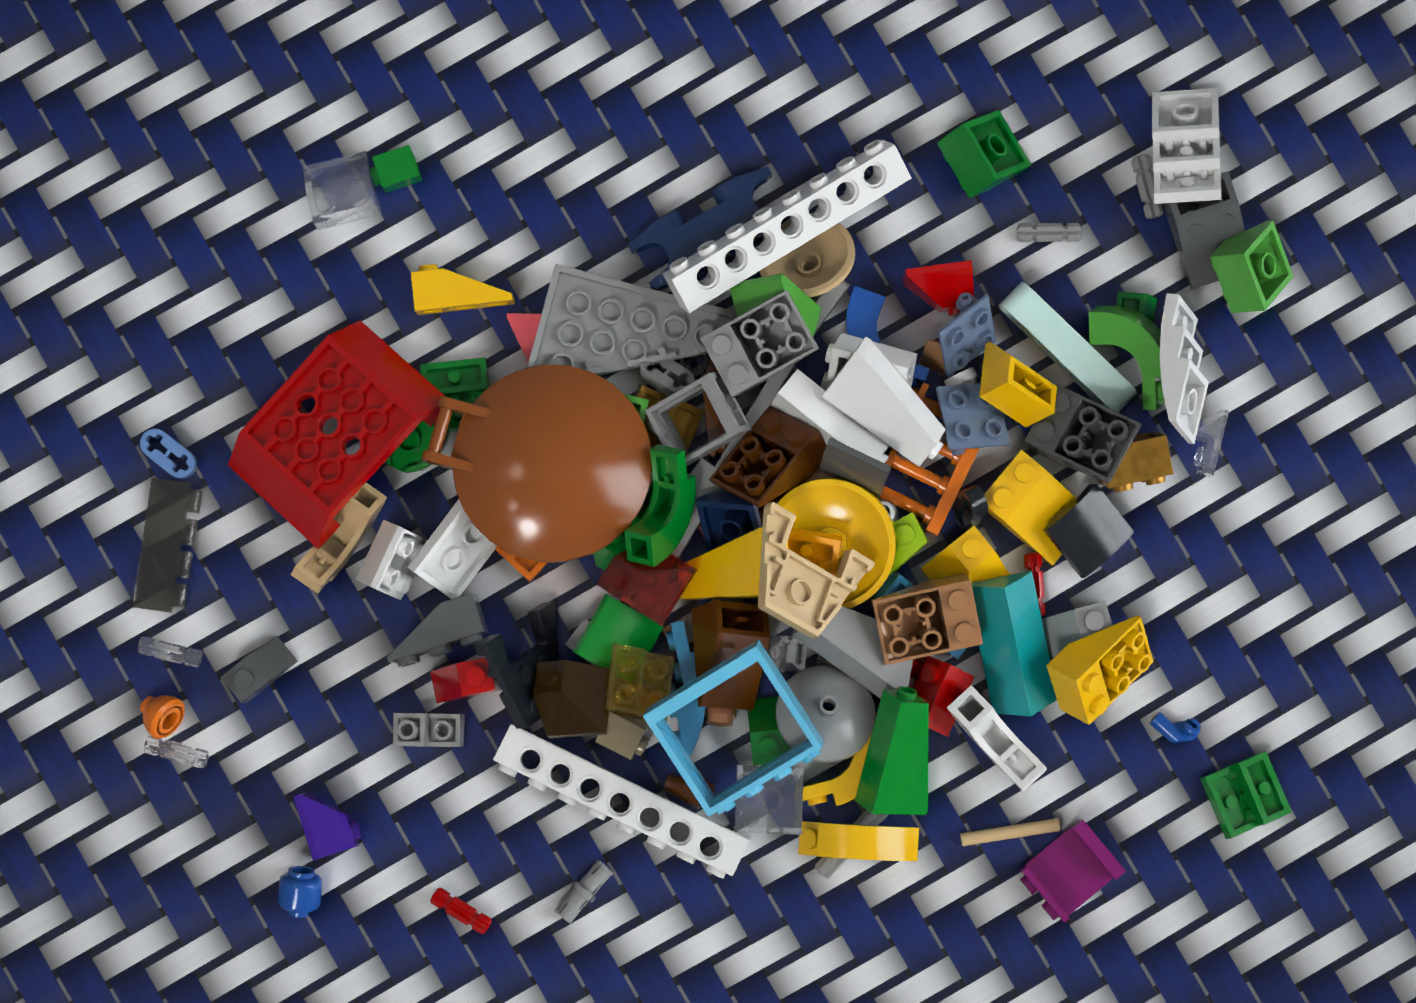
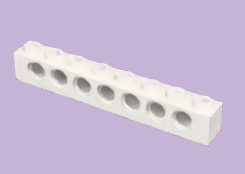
M876 140L864 147L863 153L856 157L850 156L836 164L837 168L828 174L821 173L809 180V185L800 191L793 190L781 197V202L772 208L764 207L755 212L754 218L747 223H739L727 229L724 237L717 241L705 242L698 247V252L689 258L682 257L669 265L670 269L662 274L679 306L691 313L912 179L895 144L885 140ZM872 165L873 175L870 179L865 180L864 172ZM845 182L846 190L844 194L837 197V187ZM814 199H818L817 210L810 214L808 210L809 204ZM786 216H790V226L785 230H781L782 220ZM762 232V243L759 246L754 247V237L758 233ZM735 249V259L731 263L726 264V254L730 250ZM707 266V276L703 280L698 281L697 273L699 269Z
M510 724L493 759L500 763L497 768L498 770L512 777H516L517 772L529 777L527 784L545 792L547 787L558 791V799L572 806H575L578 801L589 807L587 810L588 814L603 821L606 816H609L619 821L616 826L617 828L634 835L636 830L648 835L646 842L664 850L667 844L678 850L677 857L691 864H694L696 859L708 864L706 871L724 879L726 874L733 876L750 839L522 728L516 729L513 724ZM528 750H534L540 756V763L535 769L526 768L522 762L523 754ZM558 764L567 766L570 771L568 781L563 784L557 783L552 778V770ZM586 779H594L599 783L600 791L594 798H588L582 793L581 786ZM617 793H623L629 798L630 805L625 812H617L611 806V799ZM654 808L658 811L660 820L657 825L648 827L642 823L641 813L644 809ZM677 822L685 823L689 827V837L684 841L673 839L670 833L673 824ZM714 837L719 842L720 848L715 855L708 856L701 851L700 843L704 838Z

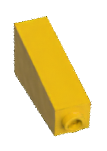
M763 527L679 565L678 599L708 600L758 597Z

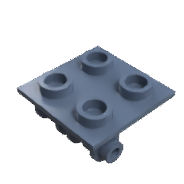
M970 293L960 294L956 301L957 308L960 311L959 315L938 331L945 372L948 378L985 351L986 343L996 342L989 296L987 294L979 300Z
M981 383L936 387L937 400L942 415L941 419L943 427L946 429L947 448L952 450V455L954 456L964 454L965 449L1010 445L1004 413L979 397Z

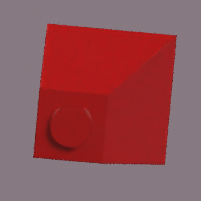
M972 260L906 269L902 278L903 285L940 313L948 312V316L959 315L960 311L957 308L956 301L960 294L970 293L974 297Z

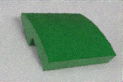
M485 357L420 364L421 375L446 397L473 404L489 388ZM452 413L447 432L458 431L462 414Z
M605 594L573 652L599 667L614 670L615 676L632 685L663 626Z
M1266 751L1200 778L1225 839H1231L1255 827L1268 824L1292 813Z

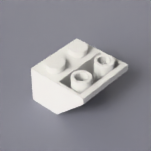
M383 520L356 580L401 600L403 595L409 591L413 582L412 576L414 572L408 566L427 540L398 525Z

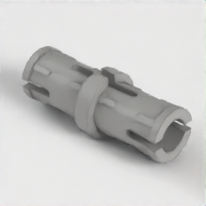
M597 860L579 882L576 880L572 885L573 890L555 909V912L571 924L589 901L591 903L596 898L595 894L609 877L613 875V872L600 860Z

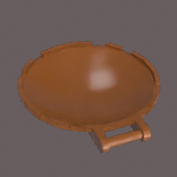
M539 365L518 370L501 378L487 388L473 404L440 396L437 405L440 408L428 450L423 451L421 460L453 470L455 488L465 513L475 527L490 542L502 550L537 562H566L583 556H589L602 550L621 535L638 515L647 496L651 480L650 441L645 425L633 404L617 387L606 379L590 371L568 365ZM455 412L462 414L451 455L447 456L440 453L452 413Z

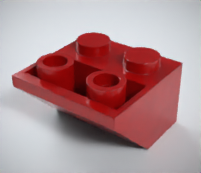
M931 656L913 659L908 687L916 690L917 695L929 703L928 729L948 737L955 719L947 707L971 686L975 676Z

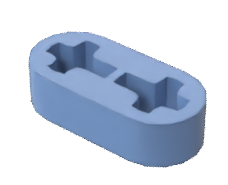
M150 429L142 435L140 447L143 453L170 475L178 479H187L196 472V457L166 432L160 429ZM162 436L160 443L168 449L165 454L157 449H154L152 452L150 451L152 445L148 441L151 437L158 439ZM172 454L181 459L187 456L186 464L189 466L188 470L180 469L176 472L177 464L170 459Z

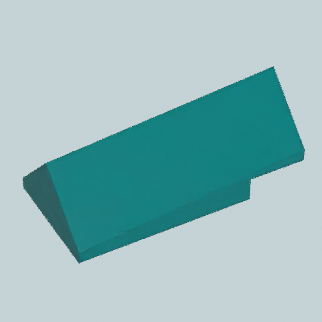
M1029 570L971 583L983 644L978 645L982 667L987 681L991 706L997 714L1031 717L1057 700L1046 666L1050 662L1033 574Z

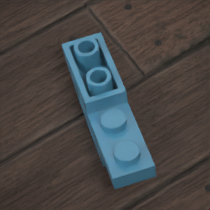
M684 621L670 623L672 630L666 631L669 650H676L679 663L673 664L676 683L683 682V685L696 678L694 652L690 653ZM698 698L670 714V718L677 717L679 730L673 732L688 755L693 753L704 721L706 707H698Z

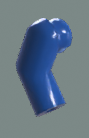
M1158 712L1149 723L1171 743L1192 741L1197 738L1201 731L1200 723L1195 719L1190 718L1185 721L1171 722L1161 712Z

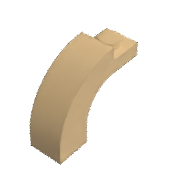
M365 483L334 517L341 526L320 549L313 546L294 567L291 576L316 593H319L329 581H332L356 551L379 515L387 496L368 483Z

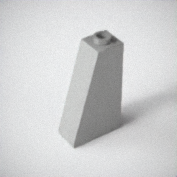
M842 606L819 637L810 638L793 628L792 635L880 699L883 689L897 690L899 686L908 687L913 659L889 665L884 664L876 619Z

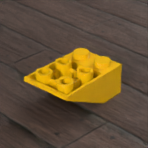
M1138 615L1069 643L1046 665L1060 710L1090 725L1099 715L1106 711L1107 707L1120 694H1123L1132 682L1153 663V658L1142 618Z

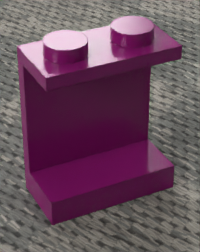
M1082 819L1076 821L1019 869L1024 875L1020 881L1032 895L1038 892L1045 900L1041 905L1053 921L1059 917L1064 923L1070 919L1068 916L1108 882L1112 879L1117 880L1126 872Z

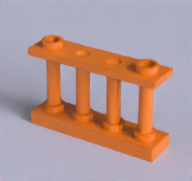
M923 382L920 390L913 388V391L932 414L941 418L939 403L924 396L929 385ZM939 440L944 445L938 454L951 459L950 463L956 465L951 477L946 475L941 477L920 466L918 467L916 464L897 456V451L891 448L888 454L889 458L885 464L936 488V493L940 494L941 497L936 507L931 504L928 507L885 486L880 498L910 513L914 512L916 516L923 519V523L927 524L924 532L937 537L980 448L965 449L964 454L954 456L952 455V450H948V444Z

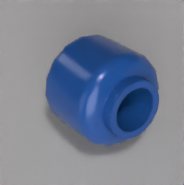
M290 867L288 872L284 873L279 879V906L289 911V915L292 917H307L309 912L315 911L321 905V877L310 867Z

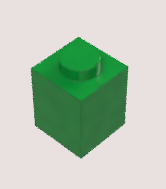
M410 145L372 157L375 166L370 168L374 184L375 186L381 185L385 193L423 181Z

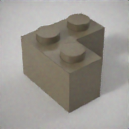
M626 682L612 711L609 712L607 733L598 735L595 742L630 760L634 758L635 754L642 756L650 738L645 736L649 725L645 721L643 714L646 708L661 699Z

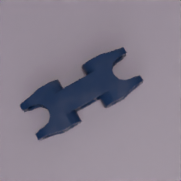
M767 166L747 174L735 176L711 191L717 203L715 207L687 222L680 210L670 212L652 222L647 229L627 244L632 254L654 247L663 250L669 258L668 267L662 273L670 269L669 265L675 260L682 257L689 258L697 253L698 247L705 242L717 241L726 235L725 232L730 227L739 223L745 224L752 220L754 213L760 210L754 204L753 194L761 185L772 178V172ZM786 216L782 220L781 225L785 223L787 220H789L791 217ZM762 232L754 237L753 245L763 240ZM707 266L699 269L697 276L707 271ZM662 273L649 282L651 289L660 291L669 287Z

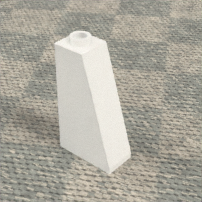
M865 337L832 380L822 397L919 467L927 457L933 460L944 445L939 440L946 429L872 340Z
M797 369L775 396L770 406L817 429L826 445L829 438H832L883 463L888 460L889 456L885 452L889 445L823 398L822 395L825 390Z

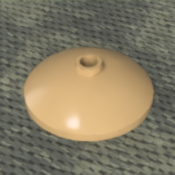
M791 220L782 224L781 230L787 229L790 226ZM837 223L760 270L761 277L783 273L810 298L824 294L838 286L848 276L853 267L855 246L852 236L842 224Z

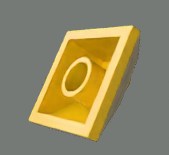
M975 526L971 527L920 568L929 580L965 573L970 578L971 583L1010 575L995 550Z

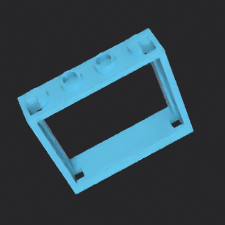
M759 639L646 708L643 714L645 721L708 817L715 812H718V814L724 811L728 812L736 805L734 801L744 795L747 798L756 795L764 788L762 784L774 778L775 781L786 777L792 772L791 767L801 760L804 764L812 761V758L820 754L819 750L822 748L824 741ZM758 661L807 739L714 795L665 718Z

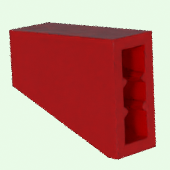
M480 658L455 663L430 671L436 704L501 691L496 678H490L487 673L489 671V664L486 659Z

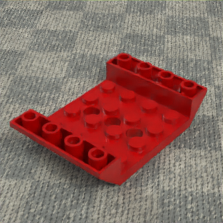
M360 320L329 334L238 434L228 466L317 549H320L341 526L334 517L422 420L430 427L437 420L440 409L437 406L440 396H446ZM308 398H314V409L310 413H302L301 405L303 401ZM329 419H337V429L331 434H324L323 426L325 422ZM353 439H359L361 445L358 452L348 455L346 453L347 443Z

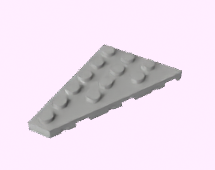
M555 264L528 367L552 364L568 365L590 371L596 375H603L708 354L700 338L736 319L737 314L736 311L710 304H704L689 313L679 306L675 296L672 294Z

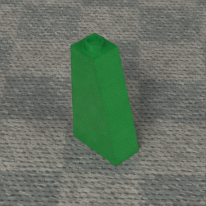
M899 686L897 690L883 689L855 797V801L871 814L926 815L928 811L929 703L919 697L916 690L909 687Z

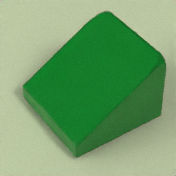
M1118 291L1116 306L1136 311L1154 322L1157 304L1155 297L1146 293Z

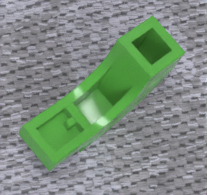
M1118 306L1095 307L1088 312L1090 344L1115 345L1130 352L1137 360L1142 373L1143 410H1157L1165 403L1160 370L1161 330L1150 319L1131 309Z

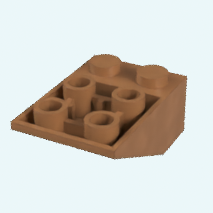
M965 573L933 579L872 600L885 665L983 644L971 580Z

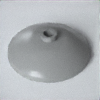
M827 665L806 668L787 681L790 689L824 740L823 746L819 750L820 754L812 758V761L822 763L842 761L855 755L864 747L872 734L876 714L875 705L868 689L837 667ZM779 695L776 704V722L782 738L792 748L806 740L807 737ZM826 702L831 703L834 706V710H825L823 704Z

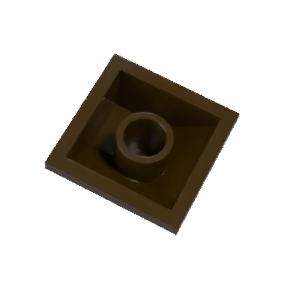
M568 660L538 662L533 695L546 736L549 738L606 734L615 671L610 668Z

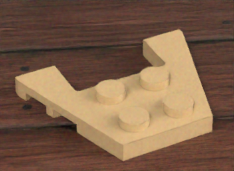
M774 502L767 503L764 506L758 608L810 638L819 637L841 609L842 602L850 592L856 590L858 587L857 583L865 573L871 571L875 562L853 549H848L843 553L836 576L832 575L786 547L796 515Z

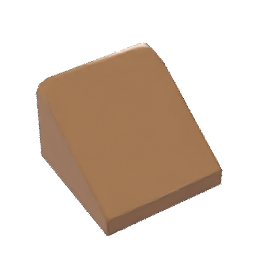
M932 339L927 340L920 365L946 375L940 342Z

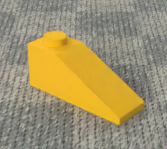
M436 264L422 265L418 267V271L411 272L414 309L417 315L515 304L512 293L444 268L438 269Z

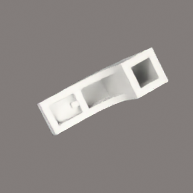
M972 685L947 707L950 714L971 739L1022 792L1047 770L1046 766L1017 738L1001 720L995 709Z

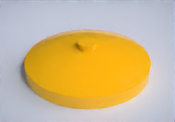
M819 478L795 487L780 499L777 505L796 515L792 528L843 535L839 564L844 551L848 549H853L875 562L871 571L865 573L857 583L858 587L856 590L850 592L841 606L848 609L855 607L869 599L880 589L887 579L895 560L896 534L888 511L874 494L862 486L845 479Z

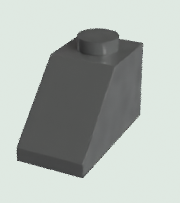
M276 636L244 657L221 676V679L241 703H249L296 664L298 660L280 638Z

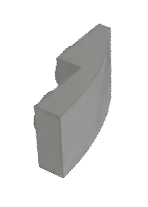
M394 713L393 746L464 747L465 714Z

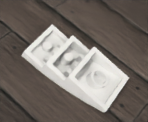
M1218 88L1152 92L1154 204L1222 200Z
M1166 293L1160 336L1162 391L1170 423L1187 443L1195 444L1209 383L1199 371L1203 350L1194 339L1198 318L1179 294Z

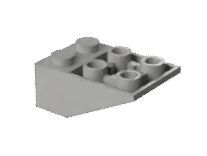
M788 290L700 338L731 397L747 392L819 349Z

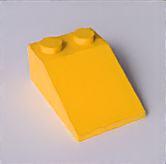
M1021 450L984 493L988 504L987 512L1053 566L1062 553L1043 529L1062 507H1070L1077 498L1046 469Z

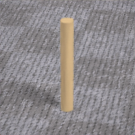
M1054 818L960 833L961 845L969 846L1060 831L1059 819Z

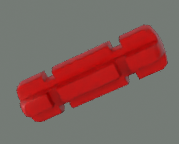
M1027 553L1023 557L1024 568H1027V571H1032L1040 614L1043 617L1046 611L1045 603H1042V598H1045L1043 571H1040L1042 556L1039 553Z
M443 888L436 889L430 899L431 904L439 909L443 907L446 909L445 912L465 925H472V929L478 933H486L492 923L491 918L483 913H476L477 909L456 896L452 898L450 896L451 893Z

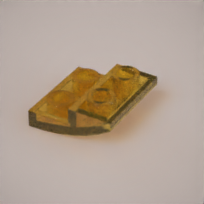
M613 644L605 710L645 720L643 714L646 708L670 694L674 657L649 653L644 648Z

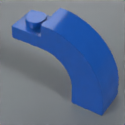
M854 286L846 312V334L862 339L868 337L873 342L881 343L877 332V321L886 297ZM915 364L912 381L913 387H916L917 382L920 384L925 382L929 368Z

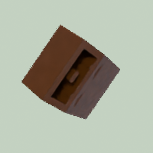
M770 405L751 427L752 430L746 433L709 478L710 482L758 508L810 478L820 466L826 444L817 429Z
M714 600L691 609L696 677L758 639L767 651L770 641L768 613L758 608V605ZM758 661L698 697V707L752 711L763 671Z

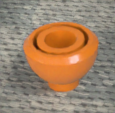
M162 695L156 698L148 696L145 698L140 706L145 729L155 739H162L171 735L183 720L185 713L183 701L169 695Z

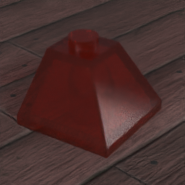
M625 550L613 557L596 585L662 626L697 569L673 554H670L655 567L627 560V551Z

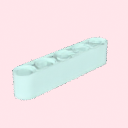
M1020 282L998 305L1002 312L1098 404L1118 413L1137 394L1136 389L1024 282Z

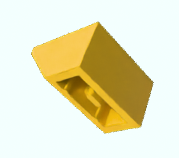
M992 342L986 343L979 397L1024 427H1028L1054 414L1057 386Z

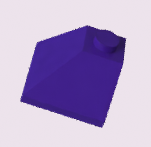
M310 793L293 796L313 860L360 846L358 839L362 838V833L357 819L351 820L350 814Z

